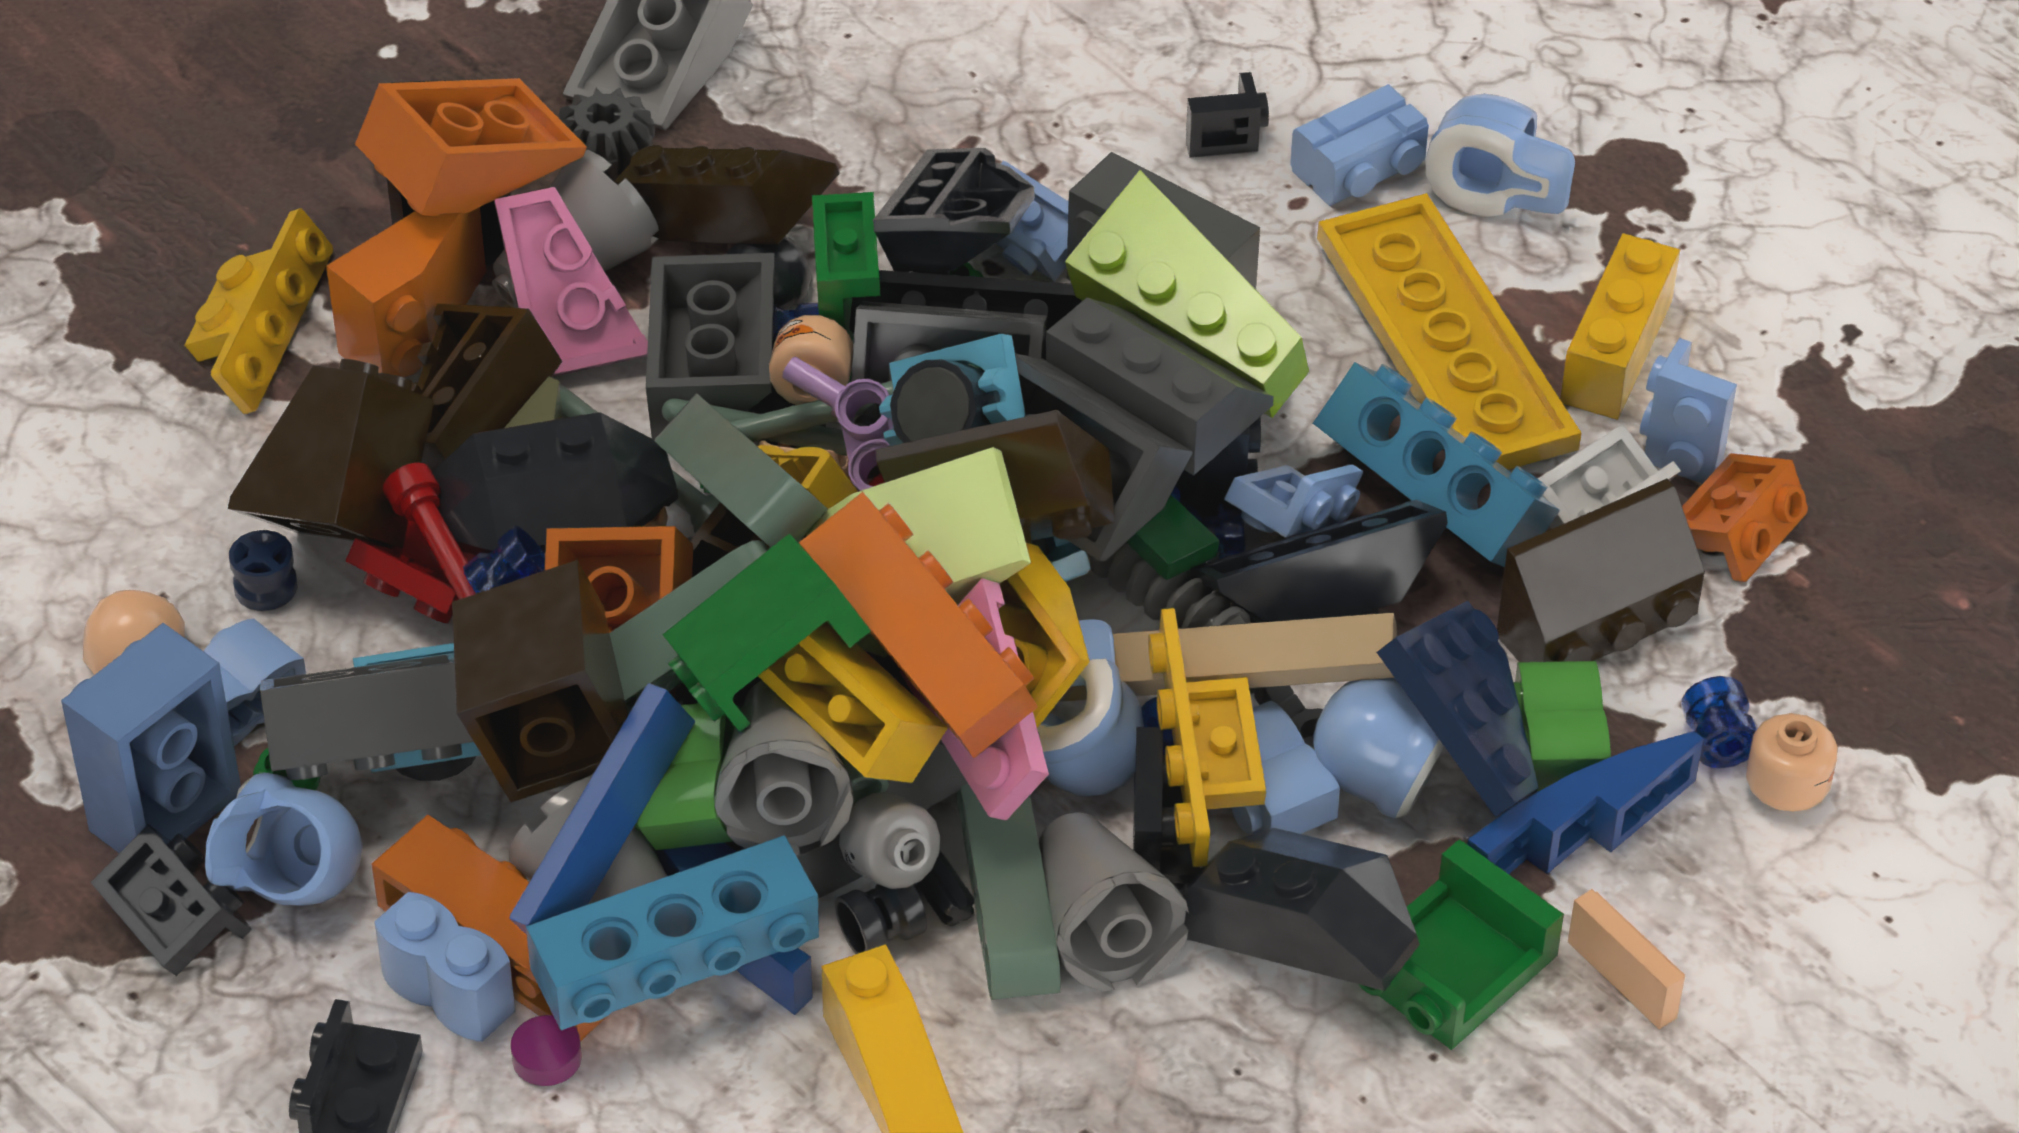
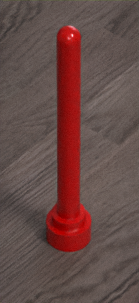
M411 463L395 470L383 485V492L395 513L405 516L408 521L416 522L459 599L483 592L484 589L438 510L440 506L438 495L441 493V488L430 468L424 463Z

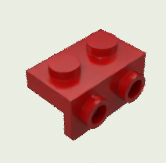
M408 521L403 549L355 538L345 562L366 572L363 583L393 597H398L400 592L403 591L417 599L413 607L414 610L431 619L449 624L453 616L452 602L459 600L415 521ZM463 552L472 570L505 563V561Z

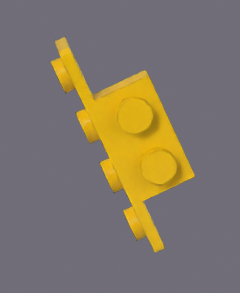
M302 208L289 212L271 249L246 257L244 255H237L220 267L216 274L217 281L206 303L196 313V323L184 345L198 362L218 357L211 370V376L243 414L252 413L258 409L333 253L332 244Z
M1175 608L1161 609L1159 633L1148 635L1149 662L1152 674L1163 673L1165 689L1157 690L1158 721L1161 730L1172 729L1174 746H1166L1167 779L1170 787H1181L1183 803L1174 805L1178 844H1190L1193 867L1206 866L1208 863L1210 828L1207 810L1265 805L1266 786L1248 678L1186 682Z

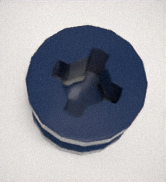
M257 530L240 536L232 544L229 550L230 569L234 574V593L240 604L252 610L269 611L286 605L294 598L298 589L297 576L293 568L292 545L285 536L275 531Z

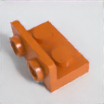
M1730 453L1682 506L1697 549L1705 552H1723L1732 579L1742 582L1748 581L1808 511L1806 496L1801 487L1793 460Z

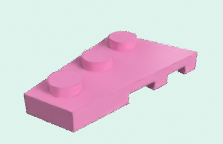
M551 187L495 199V208L518 308L530 309L562 359V363L552 377L647 357V339L639 330L617 289L610 282L595 257L593 249L556 188Z
M981 578L958 606L969 598L993 628V631L985 637L998 654L1007 647H1010L1018 656L1014 637L1004 634L998 609L1005 605L1000 584ZM900 670L899 672L901 676L905 680L913 695L925 707H927L938 719L942 721V719L937 715V713L932 709L928 702L923 698V696L918 692L914 685ZM1033 712L975 758L970 755L949 728L941 738L989 817L1007 821L1049 775Z

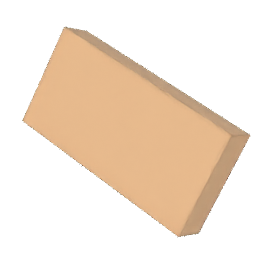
M1591 889L1575 899L1568 943L1659 1030L1677 1019L1685 974L1597 891L1595 892Z

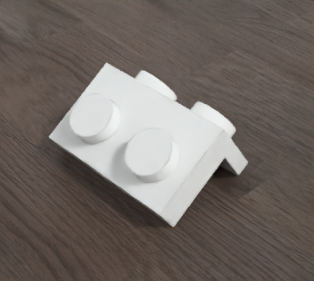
M1621 424L1538 479L1548 487L1542 496L1560 509V512L1550 524L1551 529L1666 478L1671 481L1681 470L1672 461L1658 471L1624 424Z

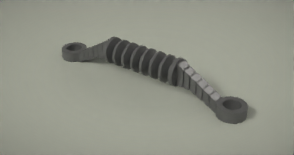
M1127 542L1106 561H1099L1087 553L1091 572L1099 578H1107L1109 586L1117 592H1125L1126 599L1133 605L1143 606L1144 613L1152 620H1160L1161 609L1175 608L1178 629L1251 623L1250 615L1239 606L1230 607V601L1218 592L1212 593L1209 588L1203 585L1200 578L1192 579L1190 569L1169 580H1165ZM1290 685L1249 688L1250 694L1254 693V698L1259 705L1268 701L1278 704L1291 718L1303 739L1314 736L1316 724L1323 709H1306L1298 696L1294 694Z

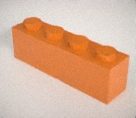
M862 492L799 543L836 584L869 627L872 636L970 755L975 758L1038 708L1026 688V685L1034 680V677L1010 647H1007L998 654L985 637L993 631V628L969 598L958 606L945 589L953 583V580L929 551H926L918 558L905 543L914 534L894 508L888 503L878 510Z
M427 814L372 863L377 905L384 911H387L407 892L419 893L440 902L452 913L458 926L472 928L485 933L505 950L510 960L514 999L539 1016H553L530 970L527 935L509 919L529 881L512 863L508 861L499 862L478 848L471 837L461 829H449ZM605 1018L596 1022H583L575 1025L580 1036V1042Z

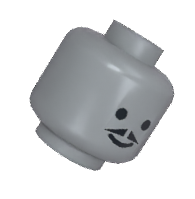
M882 792L867 795L859 799L852 806L849 821L840 831L839 845L844 860L856 873L889 889L908 888L921 881L932 870L940 852L941 836L936 821L925 808L891 792Z

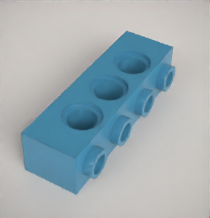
M1354 362L1312 424L1410 500H1418L1446 511L1448 520L1446 528L1492 563L1505 567L1508 548L1546 532L1560 512V509L1542 496L1548 488L1542 481L1519 466H1516L1511 473L1499 464L1497 460L1502 452L1496 446L1472 431L1465 438L1453 429L1452 425L1457 418L1447 409L1427 397L1421 404L1407 394L1413 384L1395 370L1381 364L1379 369L1374 371ZM1400 415V428L1396 435L1389 439L1390 424ZM1445 449L1444 464L1439 471L1433 473L1434 458L1441 450ZM1490 483V497L1486 504L1478 509V494L1486 484Z
M783 835L526 926L530 970L560 1030L583 1022H596L605 1018L611 1012L647 999L665 997L680 987L714 975L729 974L737 970L741 965L777 952L793 951L805 942L819 938L818 894L786 836Z

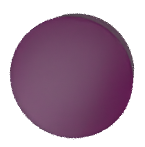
M552 1015L537 1016L525 1021L515 1030L511 1038L510 1046L514 1070L519 1077L530 1084L538 1086L560 1084L571 1078L580 1067L582 1052L577 1029L575 1026L560 1030Z

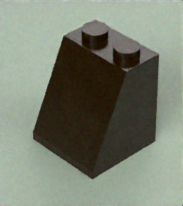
M341 359L339 369L313 365L231 494L228 509L296 533L354 541L355 538L403 549L408 520L405 516L395 513L383 492V485L386 479L400 467L411 463H421L434 400L411 391L412 380L396 375L378 373L379 367L370 363L352 359Z
M578 560L452 602L456 712L509 801L512 803L593 775L628 717V712L604 607Z

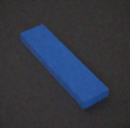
M650 683L645 686L514 907L509 919L525 934L526 926L589 904L696 722L666 689Z

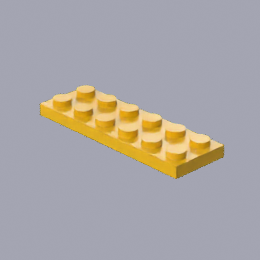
M1427 193L1318 222L1317 240L1400 375L1413 384L1410 391L1419 403L1422 404L1426 397L1435 401L1457 418L1452 428L1465 438L1472 431L1496 446L1502 452L1497 462L1507 470L1579 450L1581 431Z

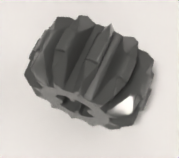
M596 87L593 96L590 97L574 94L572 105L560 108L559 119L587 146L586 150L598 154L611 164L604 173L613 182L631 163L630 160L636 152L653 145L655 128L650 111L643 107L640 97L632 96L625 98L621 88L616 89L611 94H602Z

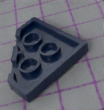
M1466 601L1395 637L1376 653L1496 817L1523 800L1539 787L1507 653L1498 642V631L1490 618L1482 611L1474 609L1470 602Z

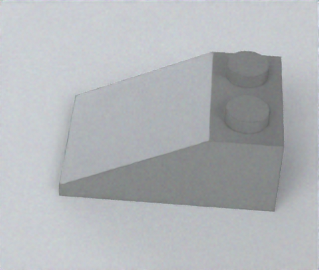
M607 0L565 87L563 95L566 99L573 101L574 94L586 97L593 96L596 87L602 94H611L616 89L621 88L625 98L632 96L640 97L643 107L650 111L651 119L654 120V127L666 131L730 55L753 4L750 0Z

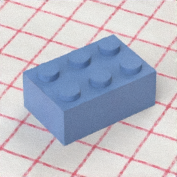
M165 623L159 625L141 640L131 643L119 657L90 679L80 682L69 695L61 700L89 831L118 853L148 824L170 840L177 833L187 838L225 808L232 800L236 799L241 783L220 664Z

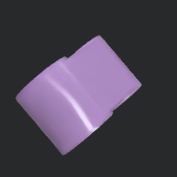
M793 357L784 369L783 379L832 407L831 414L838 418L842 427L849 460L848 474L858 492L871 488L872 486L867 485V477L870 470L877 465L876 449L890 446L884 439L883 432L893 429V423L890 418L881 415L877 422L870 426H858L854 424V417L856 412L868 403L881 405L885 398L890 395L889 392L879 382L871 379H857L844 386L801 359Z

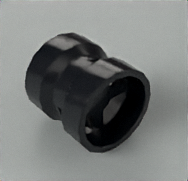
M876 884L875 888L867 892L854 889L837 897L835 900V912L839 926L848 945L855 954L885 944L887 945V942L895 938L907 941L925 933L927 930L925 909L914 885L908 888L889 889Z

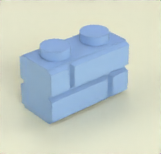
M1388 84L1294 129L1290 160L1292 172L1307 186L1312 185L1313 191L1329 206L1350 196L1362 197L1369 193L1377 183L1398 173L1402 175L1409 174L1416 170L1422 161L1425 160L1429 129L1427 118L1411 104L1406 105L1405 98Z

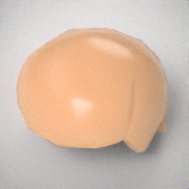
M140 590L116 591L98 602L86 622L83 635V661L95 675L119 657L131 643L141 640L162 623H165L185 638V622L178 609L172 603H169L166 598Z

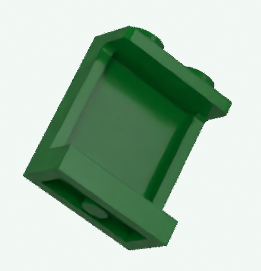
M874 192L812 195L819 315L834 320L841 325L849 334L854 346V335L849 328L852 297L880 296L877 236L874 232L873 219L875 218ZM851 370L850 379H849V382H848V383L851 382L852 370Z
M789 533L662 635L678 654L668 665L710 718L716 722L726 714L739 732H741L751 723L733 702V696L823 623L827 622L849 648L871 630L836 584Z
M1459 839L1442 853L1439 879L1407 906L1420 945L1385 991L1358 985L1368 994L1381 997L1405 1015L1409 1023L1417 1031L1425 1035H1432L1452 1050L1558 956L1564 914Z

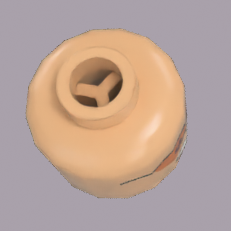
M804 315L790 320L779 331L769 362L770 381L776 392L786 401L795 405L818 400L783 379L784 369L793 357L801 359L846 386L852 370L854 347L849 334L836 321L820 315Z
M1794 713L1775 715L1762 722L1753 735L1747 763L1746 779L1751 792L1761 802L1783 811L1808 810L1821 803L1831 789L1837 762L1838 747L1832 732L1821 722L1807 715Z

